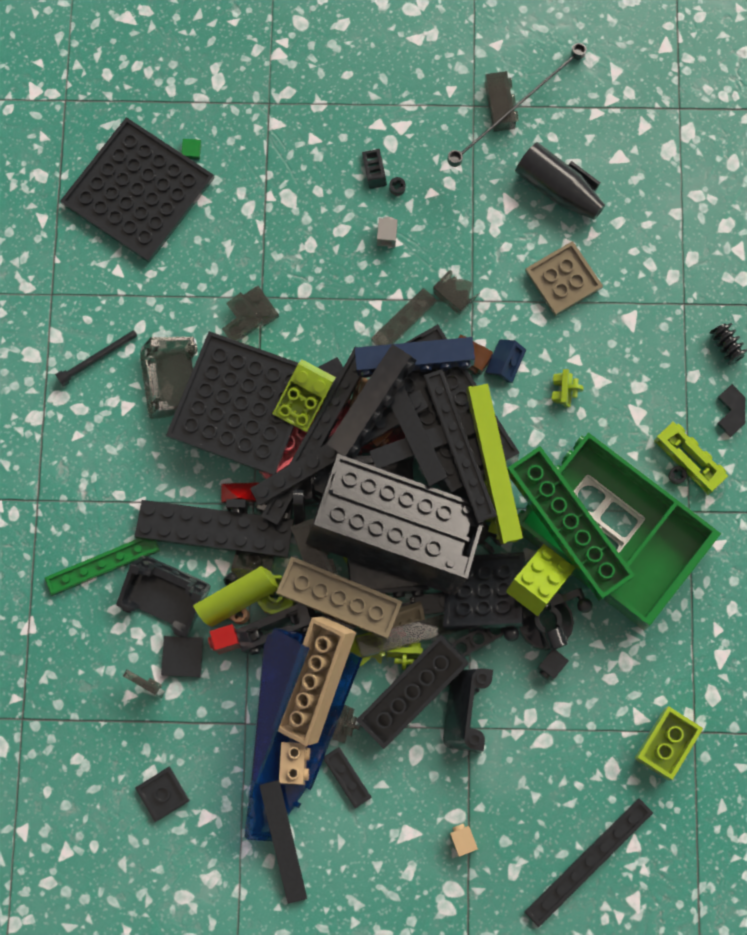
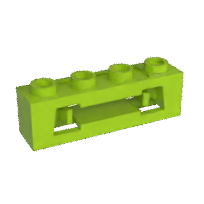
M673 421L654 440L678 466L686 470L687 475L707 495L712 493L728 477L724 467L719 464L717 465L712 460V456L707 451H703L699 447V443L693 437H689L680 424H676ZM680 443L682 444L681 447H682L702 468H704V467L706 468V469L703 471L702 474L700 473L701 469H700L680 448L676 449V447H677Z

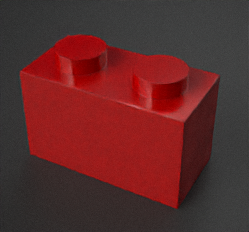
M233 624L209 631L211 637H208L210 648L218 654L241 648L236 628Z

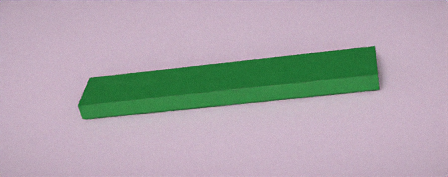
M136 539L44 578L51 596H54L131 564L141 556L155 554L160 549L157 541Z

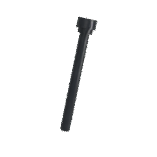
M132 330L70 370L59 371L55 374L64 387L69 384L71 377L137 337V333L135 330Z

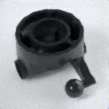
M582 588L563 595L556 593L543 609L549 610L556 618L555 627L557 629L547 633L545 632L546 628L540 623V614L537 616L524 606L523 627H519V630L526 643L536 649L553 651L567 645L568 638L572 634L574 620L572 611L566 602L578 597L577 608L582 613L590 612L593 607L592 601L585 598ZM505 627L504 638L510 642L516 641L519 637L518 629L516 627Z

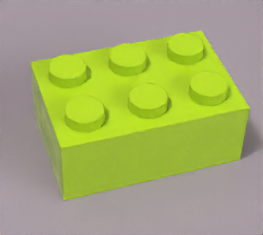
M543 544L515 577L506 592L535 615L539 616L575 568Z
M665 707L634 759L668 781L673 780L703 728L671 707Z

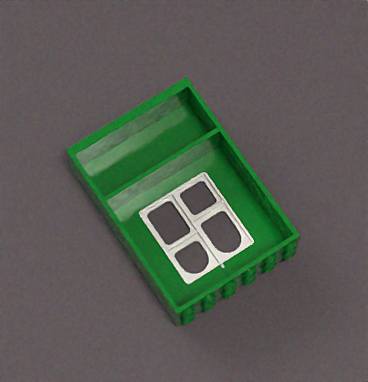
M588 432L585 437L583 435L580 436L573 447L574 451L569 450L561 462L562 466L557 465L556 468L577 497L579 490L585 486H593L605 494V499L594 512L589 513L601 530L618 543V553L635 576L604 598V600L644 631L653 623L721 533ZM613 502L621 506L638 521L627 537L620 536L600 519L601 515ZM527 503L526 511L522 509L518 514L522 536L538 549L545 544L572 565ZM574 569L572 575L587 586L577 570Z

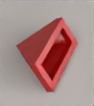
M259 482L221 484V503H226V499L257 502L250 488L259 484Z

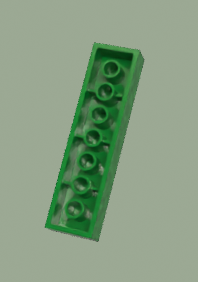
M541 446L507 468L509 478L599 602L635 576Z

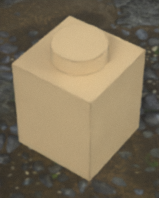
M460 824L452 828L454 832H451L450 836L459 857L478 849L469 826L465 827L464 824Z

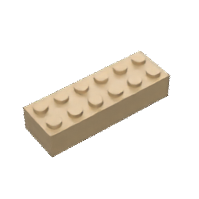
M324 616L311 619L274 730L305 746L318 743L356 635L355 631Z

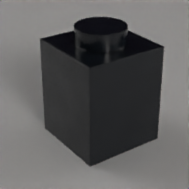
M553 650L538 666L539 674L544 679L549 680L550 678L553 681L569 660L557 650Z

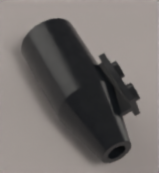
M538 142L528 149L515 169V173L561 207L593 220L600 215L605 207L603 201L595 193L601 182L573 161L569 165Z

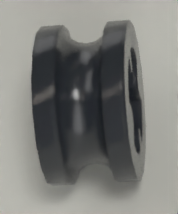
M395 177L390 181L389 190L393 195L400 196L406 190V183L402 178ZM397 183L400 184V187L398 188V190L395 189V186L397 185Z
M675 466L670 470L668 478L671 483L679 485L687 478V472L683 467ZM673 472H681L682 474L680 476L682 479H675V473Z

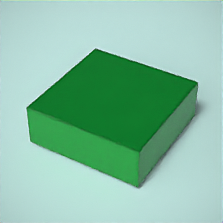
M183 139L181 153L189 159H200L201 140Z

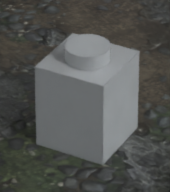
M392 217L379 218L377 246L396 247L397 219Z

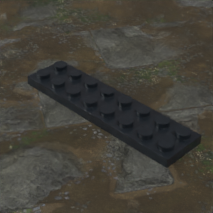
M142 500L134 537L136 539L288 559L294 519L283 518L280 526L261 515L247 513L232 514L231 511Z

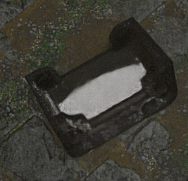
M150 337L142 346L140 360L150 419L174 416L193 371L191 359L197 354V344L194 342V337Z

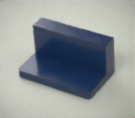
M500 339L488 364L486 373L498 375L506 382L513 383L527 349L515 340Z

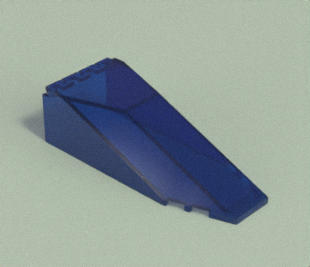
M275 628L272 634H268L264 644L244 834L247 840L272 841L259 784L279 779L281 742L300 743L278 732V729L310 649L303 644L306 634ZM351 651L344 666L319 741L307 746L311 751L310 760L306 761V768L309 769V781H305V785L281 784L288 816L294 807L299 808L301 806L298 800L306 788L311 790L361 664L362 658Z

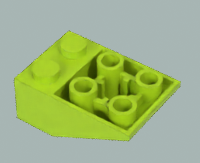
M301 360L288 382L273 415L307 432L336 377Z

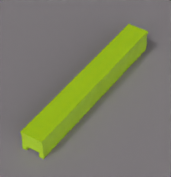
M488 384L469 386L466 388L490 499L497 515L495 522L500 544L522 539L523 536Z

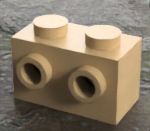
M281 742L280 784L305 785V781H309V769L306 768V761L310 760V748L301 743Z

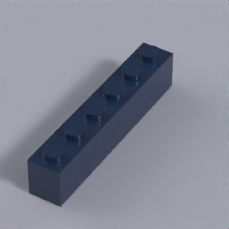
M473 337L393 344L417 360L413 371L430 372L432 369L446 371L450 370L451 367L467 369L475 363ZM392 344L355 347L357 376L363 378L371 377Z

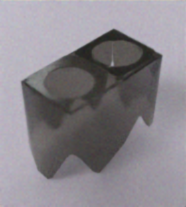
M451 270L433 287V294L458 315L480 295L479 293L469 299L472 282L457 279V276L452 277Z

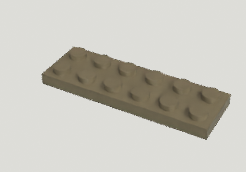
M292 556L276 592L279 596L385 639L389 637L402 601Z

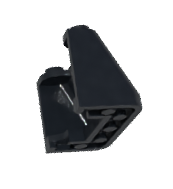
M141 556L130 564L116 606L127 613L138 609L171 623V629L175 635L187 637L198 617L193 605L207 598L211 586L201 579L152 557Z
M464 669L450 683L443 742L447 748L482 753L484 751V734L480 730L471 729L470 724L474 692H479L480 689L489 687L493 678L492 669Z

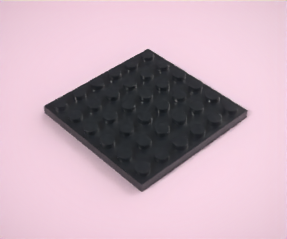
M126 117L60 202L150 263L215 177L212 173Z
M209 331L166 437L270 475L276 474L295 426L273 415V412L298 362Z

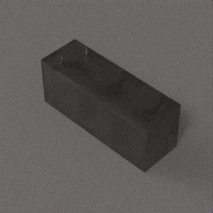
M507 71L485 74L484 83L492 125L516 104L515 95L511 94L510 90L512 89L511 77L508 78ZM512 111L493 128V132L515 129L516 122L519 121L518 111Z

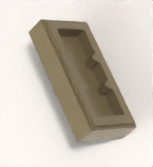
M421 602L401 607L391 631L425 621Z

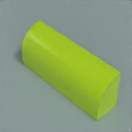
M260 566L196 603L193 607L202 621L208 626L213 627L273 593L279 586L272 572Z

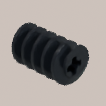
M724 323L709 332L714 334L713 340H719L716 345L722 347L720 349L721 353H726L724 359H730L728 365H732L744 358V354L747 352V349L741 350V347L744 345L743 342L737 343L740 336H733L736 329L729 330L733 325L732 323Z

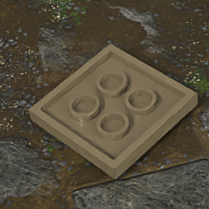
M573 241L525 269V272L555 316L603 288L602 283Z

